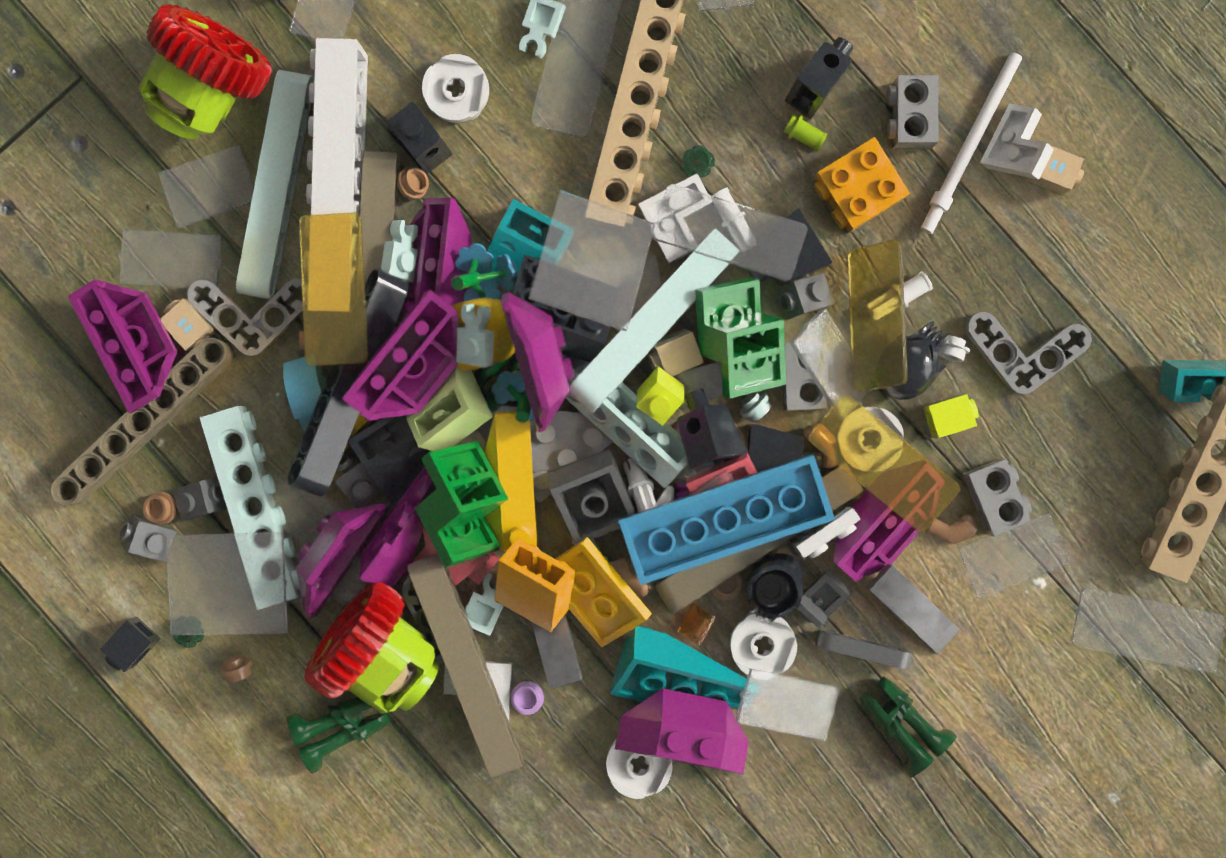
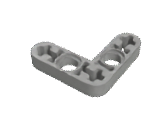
M302 279L288 281L252 319L211 281H195L190 285L187 296L191 305L240 352L245 355L256 356L265 352L308 307V305H304V301L302 302L297 299L290 305V307L295 309L291 314L289 309L278 301L283 298L285 302H288L293 297V292L291 291L293 286L301 288L302 286L309 285V283ZM198 288H210L211 291L208 295L214 302L219 303L221 298L224 300V303L214 309L212 315L208 310L214 307L209 302L203 300L198 302L197 299L200 296L197 292ZM228 308L234 310L237 314V322L229 328L224 327L219 320L220 313ZM272 308H279L284 313V322L278 327H272L266 319L268 311ZM246 321L248 326L243 329L249 335L258 334L260 337L257 339V342L260 346L247 349L245 345L248 340L239 333L235 338L232 333L241 329Z
M987 312L976 313L969 317L965 325V332L1006 387L1012 393L1018 395L1033 392L1090 347L1092 341L1091 333L1085 326L1072 324L1061 329L1025 357L992 314ZM986 320L989 324L986 327L988 334L991 337L998 334L1000 339L992 341L985 347L983 342L989 339L983 332L975 333L974 329L977 327L975 321L982 322ZM1069 332L1072 334L1080 333L1081 338L1078 340L1080 346L1072 345L1063 351L1055 345L1056 341L1059 346L1067 343L1071 339ZM998 344H1004L1010 350V358L1005 363L998 362L993 356L994 348ZM1045 350L1052 351L1057 357L1056 365L1051 369L1044 368L1040 363V356ZM1034 367L1038 373L1027 378L1026 383L1028 386H1016L1015 382L1018 380L1016 373L1025 374Z

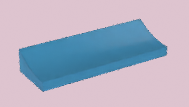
M813 454L620 518L618 521L639 583L643 585L833 521L835 517Z

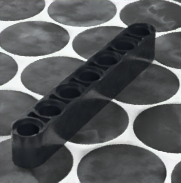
M378 268L373 269L368 275L289 470L287 483L290 487L322 497L328 491L359 415V412L346 403L342 397L365 365L392 333L408 293L409 285L406 280Z

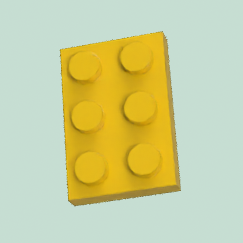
M588 537L555 558L565 562L570 568L575 570L569 610L601 648L644 623L652 614Z

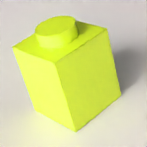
M659 366L655 368L637 390L636 407L662 426L684 402V384Z
M967 394L923 407L932 438H941L977 426L975 419L979 418L978 409L974 400H969Z

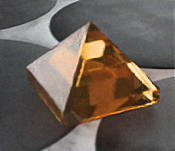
M692 603L677 632L700 646L710 633L716 617L697 604Z

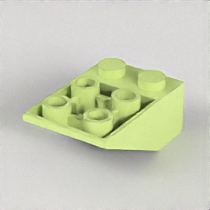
M457 366L419 413L406 415L418 447L430 451L455 446L493 417L472 370L463 371Z

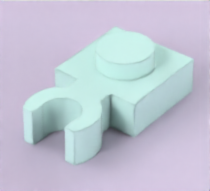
M530 0L522 26L530 31L529 34L521 39L519 49L526 53L528 46L536 42L538 48L535 55L542 59L547 49L544 41L546 35L552 38L556 37L566 6L553 0Z
M394 220L390 227L393 241H385L381 270L407 282H413L418 250L411 248L417 237L418 228L416 225H405L404 220Z
M465 304L462 306L461 316L466 326L457 328V362L484 368L492 366L494 331L486 330V323L491 317L490 307L483 306L477 308L476 316L474 311L475 304Z
M490 573L483 580V596L473 592L465 609L472 629L489 637L504 606L494 600L495 590L489 586V581L492 578Z

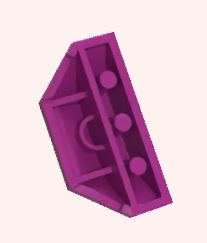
M425 198L421 204L422 208L410 223V225H416L418 228L417 237L411 248L418 250L414 279L413 282H408V293L402 306L405 316L429 290L450 306L465 301L464 294L467 288L455 290L452 287V279L456 276L467 274V271L458 269L455 262L457 257H459V249L461 247L469 248L472 245L473 238L459 206L453 198Z
M94 279L68 295L128 413H133L160 397L177 354V349L147 293Z
M429 290L403 318L365 365L342 399L368 420L419 413L459 364L457 362L458 312Z
M509 292L504 293L501 299L502 309L538 433L543 432L569 393V379L574 378L570 358L563 359L560 347L565 346L561 326L554 327L552 316Z
M924 460L882 472L852 506L860 520L854 524L856 529L842 539L836 536L833 562L855 582L861 580L863 576L880 572L888 563L892 564L932 519L939 498V490L942 489L944 480Z
M386 503L335 512L332 516L327 514L316 529L320 534L314 543L308 542L298 555V559L301 562L297 566L296 571L306 617L312 619L320 613L391 506Z
M660 689L620 716L615 749L744 774L749 741L726 701Z

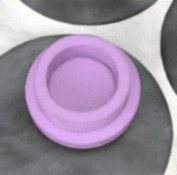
M532 681L520 682L511 693L513 708L524 715L537 712L544 701L541 687Z

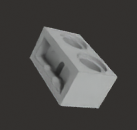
M898 75L893 82V86H888L887 104L888 106H893V119H888L887 137L888 139H893V148L932 149L938 143L939 75ZM906 89L915 90L919 94V102H909L905 97L904 91ZM906 122L917 124L919 135L911 136L907 134L904 124Z
M824 341L785 343L786 385H783L784 411L827 409V402H832L833 398L832 383L826 382V369L831 368L830 349H825ZM801 351H809L813 354L815 363L811 369H804L800 366L798 356ZM804 384H811L816 389V397L810 403L803 401L800 397V388Z
M996 459L962 473L987 535L995 537L1031 522L1029 513L1032 512V508L1027 496L1019 492L1016 484L1019 481V476L1012 463H1007L1006 459ZM995 471L1000 477V483L996 489L991 490L986 484V478L989 473ZM1008 502L1012 506L1013 512L1011 517L1004 521L999 515V509L1003 503Z

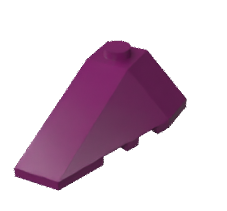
M425 466L362 549L360 559L361 580L370 583L383 582L387 585H395L400 577L405 578L409 574L408 564L415 562L413 559L424 528L415 507L436 490V486Z

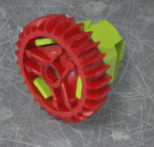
M167 4L160 6L146 32L148 41L157 52L139 84V90L143 101L147 103L145 112L156 124L180 137L197 139L200 134L214 133L219 122L225 120L238 96L242 99L258 97L270 78L272 68L266 56L261 54L259 49L254 48L251 42L244 40L242 35H237L231 31V28H226L220 22L212 20L209 16H203L198 11L193 12L187 7L182 8L179 5Z
M378 582L367 584L363 590L358 592L356 597H352L350 603L347 606L345 605L343 611L329 625L330 627L322 635L323 638L320 643L316 645V650L311 654V659L305 669L304 679L314 690L325 695L327 698H335L338 695H342L345 690H348L383 714L393 712L398 707L407 711L415 706L433 683L439 670V663L434 660V647L424 640V635L399 617L403 613V597L386 583Z

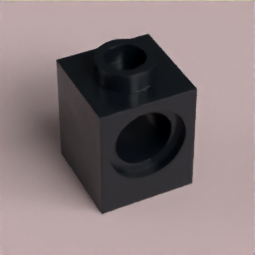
M134 617L126 620L100 650L106 655L105 660L111 667L126 672L135 668L161 638L142 620Z

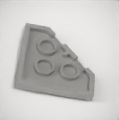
M501 406L495 412L517 411V407ZM557 411L546 430L539 433L535 420L530 421L535 498L541 503L552 494L548 473L600 453L613 443L608 436L582 413ZM493 417L478 428L486 439L489 435Z

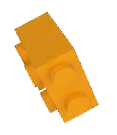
M875 137L820 170L814 177L816 180L814 188L823 201H829L834 209L831 212L834 221L840 229L845 227L848 233L902 201L910 194Z
M517 538L499 560L494 600L545 630L552 632L569 610L575 570L570 568L565 562L556 560L543 553L535 545L527 544Z

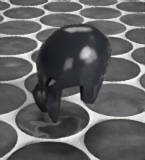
M932 321L913 335H901L883 353L878 367L879 382L886 394L897 400H908L923 394L946 367L944 364L939 366L938 353L949 339L951 333L941 336L942 330L936 332L938 327L932 328L934 325V321Z
M778 553L762 559L749 573L745 584V594L750 605L749 612H756V617L761 616V621L767 619L768 624H771L776 618L783 617L794 609L799 608L803 596L804 581L802 568L797 559L789 554Z

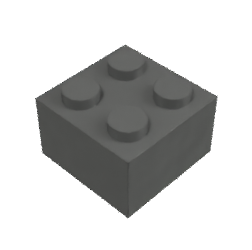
M610 448L548 473L550 491L575 544L587 537L592 540L621 528L618 519L637 513L635 503L628 493V488Z

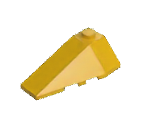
M516 411L495 412L484 451L508 497L506 502L486 517L501 546L499 549L507 551L517 538L537 547L530 418L527 422L520 423L516 420Z

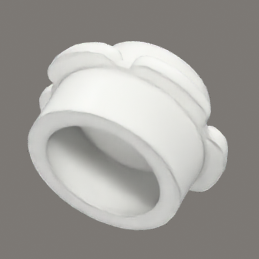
M950 336L938 353V356L953 362H963L965 354H969L970 349L964 347L965 340Z

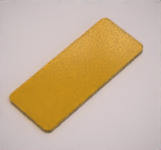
M356 212L304 215L300 218L299 227L306 363L311 366L364 363L368 359L362 218Z
M892 239L853 249L848 254L852 386L858 392L903 385L908 378L902 243Z
M849 395L842 396L809 435V441L812 445L918 532L927 531L960 491V486L957 482Z

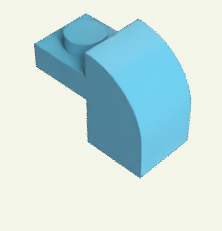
M315 354L283 363V378L287 398L295 419H299L304 433L326 381Z

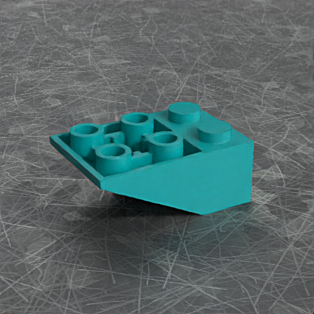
M513 199L487 251L494 257L491 263L492 272L495 271L497 265V256L507 254L515 264L517 276L524 255L558 267L574 237L573 230Z

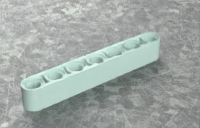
M278 70L275 76L237 275L236 290L238 294L271 299L274 296L311 107L309 85L311 82L314 83V78L311 75Z
M715 229L569 386V393L593 413L696 301L695 289L710 286L740 251Z

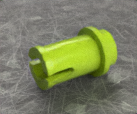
M793 114L783 132L788 134V139L793 137L818 152L828 133H824L802 120L804 116L800 115L797 117Z

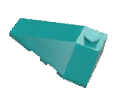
M637 626L631 631L623 644L611 684L610 694L642 702L660 689H668L726 701L730 708H746L759 691V685L666 633Z

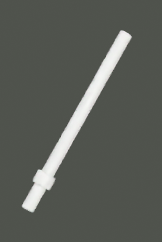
M1013 52L1009 54L940 191H935L929 203L931 208L920 228L924 232L932 234L943 212H947L953 202L951 196L1022 60L1020 55Z

